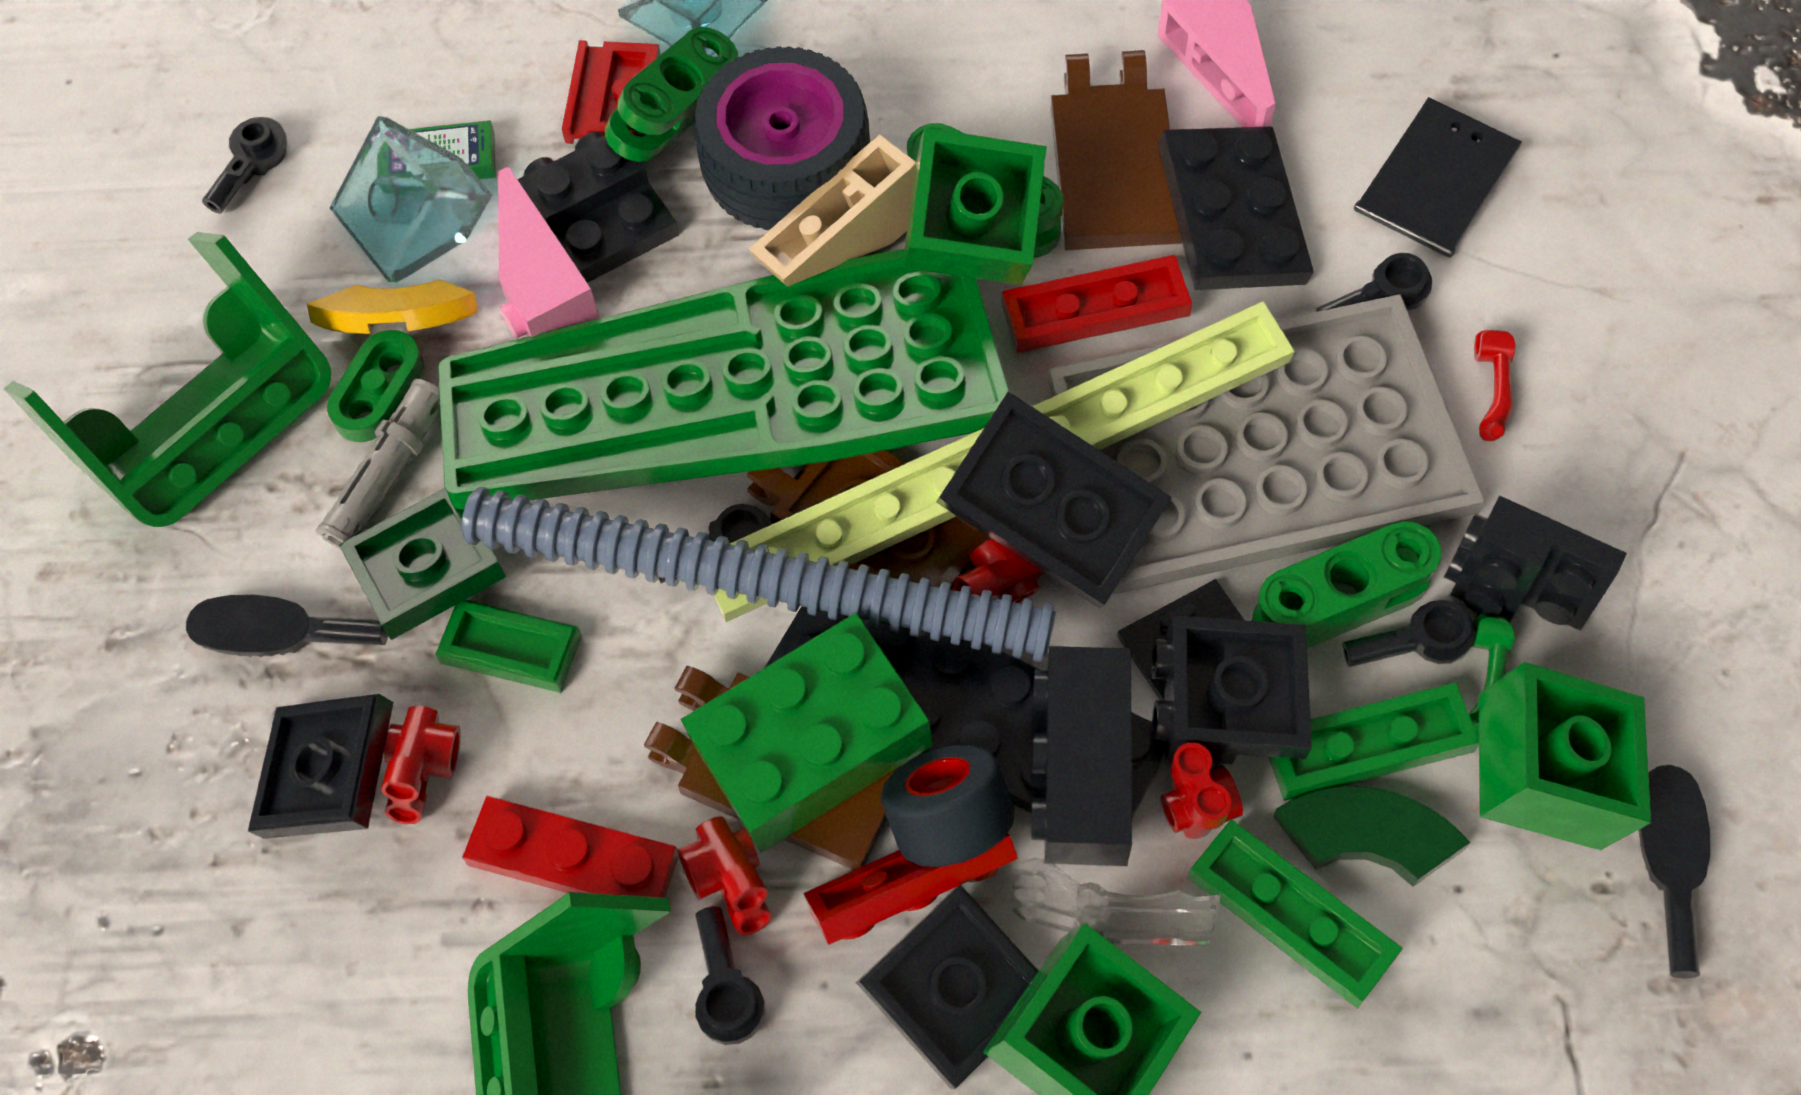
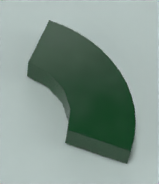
M1340 786L1317 790L1288 801L1276 808L1273 815L1274 819L1315 870L1338 860H1368L1392 869L1412 887L1462 853L1470 844V841L1453 824L1431 808L1409 797L1378 788Z

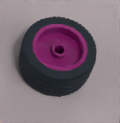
M768 47L734 58L735 60L726 63V66L721 67L716 74L711 76V80L707 81L705 88L700 93L695 109V143L702 176L716 203L718 202L719 206L725 209L727 214L734 216L736 220L768 231L817 188L836 176L840 169L842 170L858 152L870 143L867 108L861 89H859L857 82L854 81L853 76L844 67H841L837 61L834 62L832 58L823 56L819 52H813L810 49L804 50L800 47Z

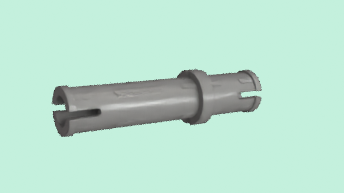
M415 379L390 419L380 422L375 430L377 439L371 446L372 448L357 467L330 512L327 513L316 529V533L323 536L322 538L340 549L339 544L360 534L391 490L402 469L411 458H418L424 449L422 440L435 418L440 414V392L438 387L428 381Z

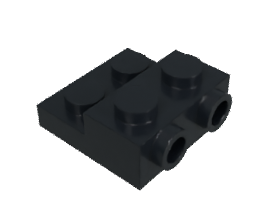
M601 132L586 134L577 142L575 151L555 161L550 157H541L534 160L525 169L524 176L517 179L587 283L679 236L677 222L648 182L646 168L642 162L628 160L617 154L608 145L604 134Z
M1499 495L1488 518L1477 513L1474 514L1443 578L1455 583L1450 595L1464 601L1470 610L1479 615L1482 614L1486 617L1501 616L1510 623L1519 606L1524 604L1534 609L1541 618L1550 623L1569 625L1581 631L1617 576L1627 553Z
M1173 615L1164 639L1154 640L1151 657L1152 678L1164 679L1165 700H1155L1153 706L1152 738L1156 741H1165V760H1173L1177 749L1186 743H1198L1206 747L1212 756V763L1232 765L1238 754L1306 759L1312 749L1306 625Z

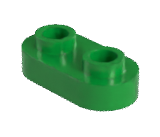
M398 330L381 331L369 337L357 352L331 393L327 403L328 415L337 432L343 438L353 442H367L376 439L375 430L380 422L390 419L404 399L412 382L415 379H420L424 369V361L416 342L410 335ZM393 365H401L396 371L386 372ZM371 412L368 416L357 419L360 414Z

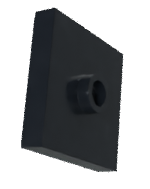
M372 694L276 707L248 832L263 839L368 829L394 702L381 694Z
M960 884L855 983L950 1089H956L988 1058L983 1051L1029 986L1038 969Z

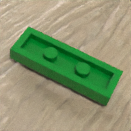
M1454 682L1310 719L1312 749L1306 759L1270 756L1268 758L1285 801L1317 790L1340 787L1473 753L1479 746V737L1476 730H1474L1475 727L1457 683Z
M1232 819L1229 820L1189 870L1187 876L1189 880L1357 1009L1403 949Z

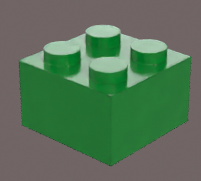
M924 128L916 157L902 268L1022 285L1033 265L1047 146Z
M1527 662L1521 663L1479 694L1480 817L1600 851L1650 824L1651 811L1644 697Z
M1084 922L1059 940L983 1053L1037 1095H1149L1202 1012Z

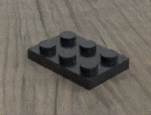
M1273 126L1163 130L1158 142V148L1194 290L1306 285L1314 270Z
M1008 391L936 503L1100 609L1110 598L1172 497Z

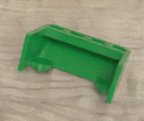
M196 232L188 238V241L227 285L224 290L208 303L203 315L205 332L222 354L131 431L117 416L100 408L82 409L63 422L34 390L15 381H12L4 388L7 394L76 466L133 518L148 526L165 527L180 520L321 398L330 385L331 368L325 355L225 235Z
M569 892L476 957L468 979V1006L476 1095H621L611 1007L620 1003L629 995L640 976L641 960L635 948L634 935L671 912L669 898Z

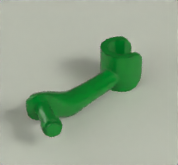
M1481 614L1474 619L1475 638L1472 647L1489 650L1485 690L1506 675L1507 655L1512 649L1515 636L1512 625L1501 616L1486 617ZM1478 701L1470 710L1469 715L1475 727L1474 730H1476L1479 737Z

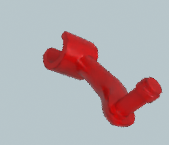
M1484 330L1475 336V361L1492 362L1494 368L1493 401L1479 425V436L1483 441H1496L1504 435L1505 426L1513 408L1511 363L1514 358L1516 344L1514 337L1507 331Z

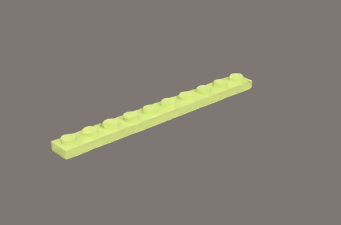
M1262 301L1032 407L1098 450H1101L1290 363L1295 351L1265 302ZM983 429L739 540L748 541L749 548L756 549L759 544L768 545L769 552L775 554L780 548L788 549L789 556L797 558L800 552L808 553L809 561L817 562L821 556L828 557L829 565L838 566L841 560L849 562V566L956 517V515L937 504L936 501ZM737 540V541H735V542H733V543H730V544H731V545H736V543H737L739 540ZM720 589L716 595H713L726 622L767 604V599L759 598L755 604L750 603L744 594H739L736 599L727 598L726 591Z

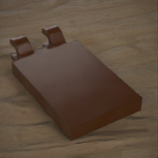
M1145 50L1122 51L1123 70H1120L1119 73L1120 84L1090 86L1088 53L1065 54V94L1051 95L1050 108L1058 186L1063 194L1061 217L1065 250L1181 244L1182 242L1158 148V142L1163 130H1170L1165 88L1147 89Z
M887 450L832 461L806 464L795 478L791 477L781 468L750 471L747 473V478L753 482L747 488V492L763 504L775 506L770 512V519L772 524L906 463ZM956 516L850 565L849 569L858 570L860 565H867L870 568V573L879 574L881 569H886L890 571V577L899 579L901 573L910 574V581L920 583L921 578L925 577L930 578L931 586L940 587L941 583L945 581L951 583L952 589L954 588L955 578L965 574L973 564L969 555L991 538Z
M686 666L675 686V691L681 693L678 700L679 704L695 711L749 677L737 672L732 684L727 688L709 674L697 668ZM656 722L644 743V747L651 750L648 759L662 767L683 774L678 784L680 794L739 820L691 740L678 730L666 724ZM895 770L789 835L784 840L852 870L861 868L866 864L887 820L880 798L884 783Z

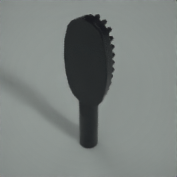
M254 594L226 595L206 599L198 603L190 611L186 620L188 636L198 646L218 653L237 656L272 657L277 654L296 653L297 649L305 647L306 642L384 646L388 640V635L379 620L310 617L305 609L295 602L278 597Z
M1661 765L1648 773L1651 823L1638 830L1640 846L1650 881L1657 886L1658 890H1663L1670 976L1680 979L1696 978L1700 976L1693 890L1698 888L1707 876L1710 860V827L1706 804L1698 782L1689 772L1681 767Z

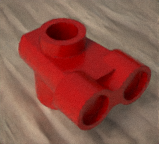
M989 539L969 555L975 569L955 578L954 588L951 590L961 592V588L964 585L971 587V594L981 596L983 590L992 591L991 598L1001 600L1003 594L1012 595V602L1021 603L1024 598L1031 597L1041 588L1036 580L1044 572L995 540Z
M426 706L408 707L403 725L391 723L388 729L384 748V762L388 763L381 791L388 797L384 811L385 815L397 823L416 824L420 822L427 798L425 791L429 775L452 778L456 769L460 750L461 728L459 725L439 723L438 711Z
M1186 743L1177 749L1171 766V775L1174 780L1173 789L1160 796L1164 815L1174 833L1183 831L1185 837L1191 839L1202 838L1209 834L1212 829L1220 827L1230 819L1233 820L1243 815L1241 797L1231 774L1223 765L1211 769L1212 756L1206 747L1198 743Z
M722 816L704 821L695 829L698 841L678 849V856L690 887L698 900L720 891L728 906L727 912L738 934L746 936L757 933L769 924L772 915L765 903L768 891L756 870V867L760 866L754 844L744 828L732 833Z

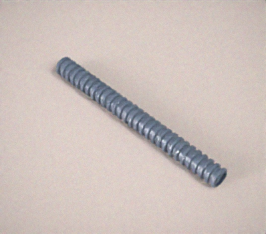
M481 486L477 487L470 494L463 512L462 534L465 542L469 545H477L482 540L488 549L495 550L502 544L508 553L515 554L521 548L524 549L527 557L535 558L540 553H544L546 560L551 562L557 561L559 557H564L566 564L571 566L577 565L579 561H584L587 569L596 570L599 565H603L609 574H616L619 569H623L629 578H636L639 573L645 574L648 582L655 583L661 577L665 578L666 584L672 587L677 586L679 581L686 583L687 590L695 591L699 585L705 586L707 594L716 595L720 589L726 591L727 598L736 599L739 594H744L747 601L754 604L758 602L759 598L767 599L769 607L776 608L779 602L787 603L788 610L796 612L800 606L807 607L808 614L812 616H817L820 610L828 612V618L832 620H837L840 614L849 617L857 613L860 619L869 620V627L877 629L880 623L889 624L890 632L898 633L900 627L910 629V636L919 637L921 631L930 633V639L933 641H939L941 635L951 637V644L959 646L961 640L971 641V648L977 650L981 649L982 644L991 645L992 653L1001 654L1002 648L1013 650L1012 656L1016 658H1021L1023 652L1033 654V661L1040 663L1043 657H1047L1056 615V611H1053L1052 603L1045 602L1043 608L1032 606L1033 600L1024 598L1023 603L1019 604L1012 602V595L1003 594L1002 600L991 598L992 591L983 590L980 596L971 594V587L963 585L960 592L951 590L950 582L943 581L940 587L931 586L930 578L922 577L920 583L910 581V574L901 573L899 579L890 577L889 570L881 569L879 574L870 573V568L867 565H860L858 570L849 569L850 566L847 561L841 560L838 566L829 565V558L823 556L819 557L817 562L809 561L808 553L800 552L797 558L790 557L788 549L780 548L776 554L770 553L768 545L759 544L756 549L749 548L748 541L739 540L736 545L729 544L728 537L718 536L716 541L709 540L706 532L701 531L695 537L689 536L686 528L679 527L673 533L669 532L667 524L662 523L657 524L655 529L649 528L647 520L639 519L635 524H629L627 516L618 515L615 520H609L607 512L598 511L594 516H590L588 509L584 507H578L574 512H570L567 504L558 503L554 508H551L549 502L545 499H537L534 504H531L529 498L525 495H517L512 500L508 492L501 490L492 496L488 488Z

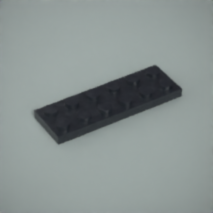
M801 606L765 667L848 618V616L840 614L837 620H832L828 618V612L821 610L817 616H812L808 614L807 607ZM861 619L929 720L933 746L919 755L952 745H975L989 750L999 762L1013 804L1031 813L1032 798H1045V775L1032 774L1033 733H1046V711L1033 710L1034 670L1041 669L1003 651L1001 654L992 653V646L982 644L980 650L972 649L971 641L961 640L958 646L951 644V637L941 635L939 641H933L930 639V633L921 631L919 637L910 636V629L900 627L899 632L895 633L890 632L889 624L880 623L879 627L875 629L869 627V620ZM1131 712L1133 820L1165 756V741L1153 740L1152 721Z

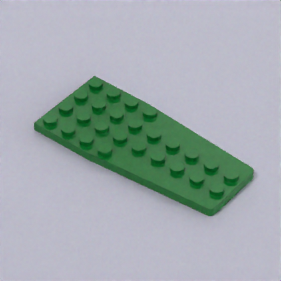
M905 249L848 259L837 267L788 287L775 275H770L540 333L534 337L528 336L446 357L439 363L438 372L444 487L450 502L455 508L464 509L470 494L480 486L488 488L492 496L501 490L508 492L512 500L517 495H525L529 500L788 466L794 467L977 432L986 426L1009 390L976 278L902 268Z

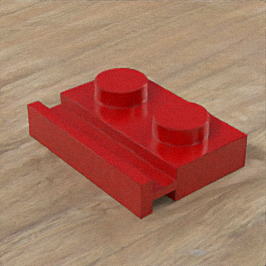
M579 40L561 128L565 143L574 144L575 139H581L591 132H601L605 136V126L611 114L617 108L618 99L628 81L661 55L659 44L604 41L603 47L588 46L586 40ZM629 130L633 135L641 137L638 133Z

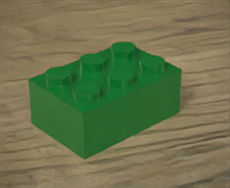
M854 613L680 719L692 744L760 854L933 746L929 720L857 613Z

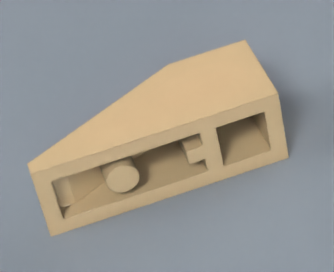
M879 134L858 152L842 170L840 169L836 176L811 193L749 247L748 250L757 261L788 287L837 267L848 259L858 258L893 244L908 228L916 162Z

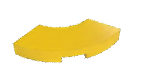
M441 279L402 288H370L354 285L306 304L310 323L328 330L359 334H371L372 326L375 324L406 322L408 331L426 329L462 320L478 312L475 292Z

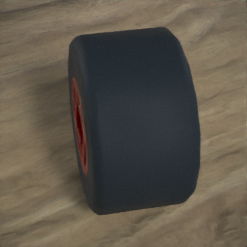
M975 745L947 746L912 758L895 770L883 785L880 800L897 846L906 860L920 866L944 867L963 863L982 855L1002 841L1014 824L1015 808L999 762L989 750Z

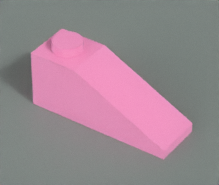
M1162 0L1158 37L1242 127L1271 126L1276 103L1252 7L1248 0Z
M509 166L498 171L499 281L507 303L500 306L499 309L511 333L516 339L523 335L534 337L540 333L600 319L591 288Z

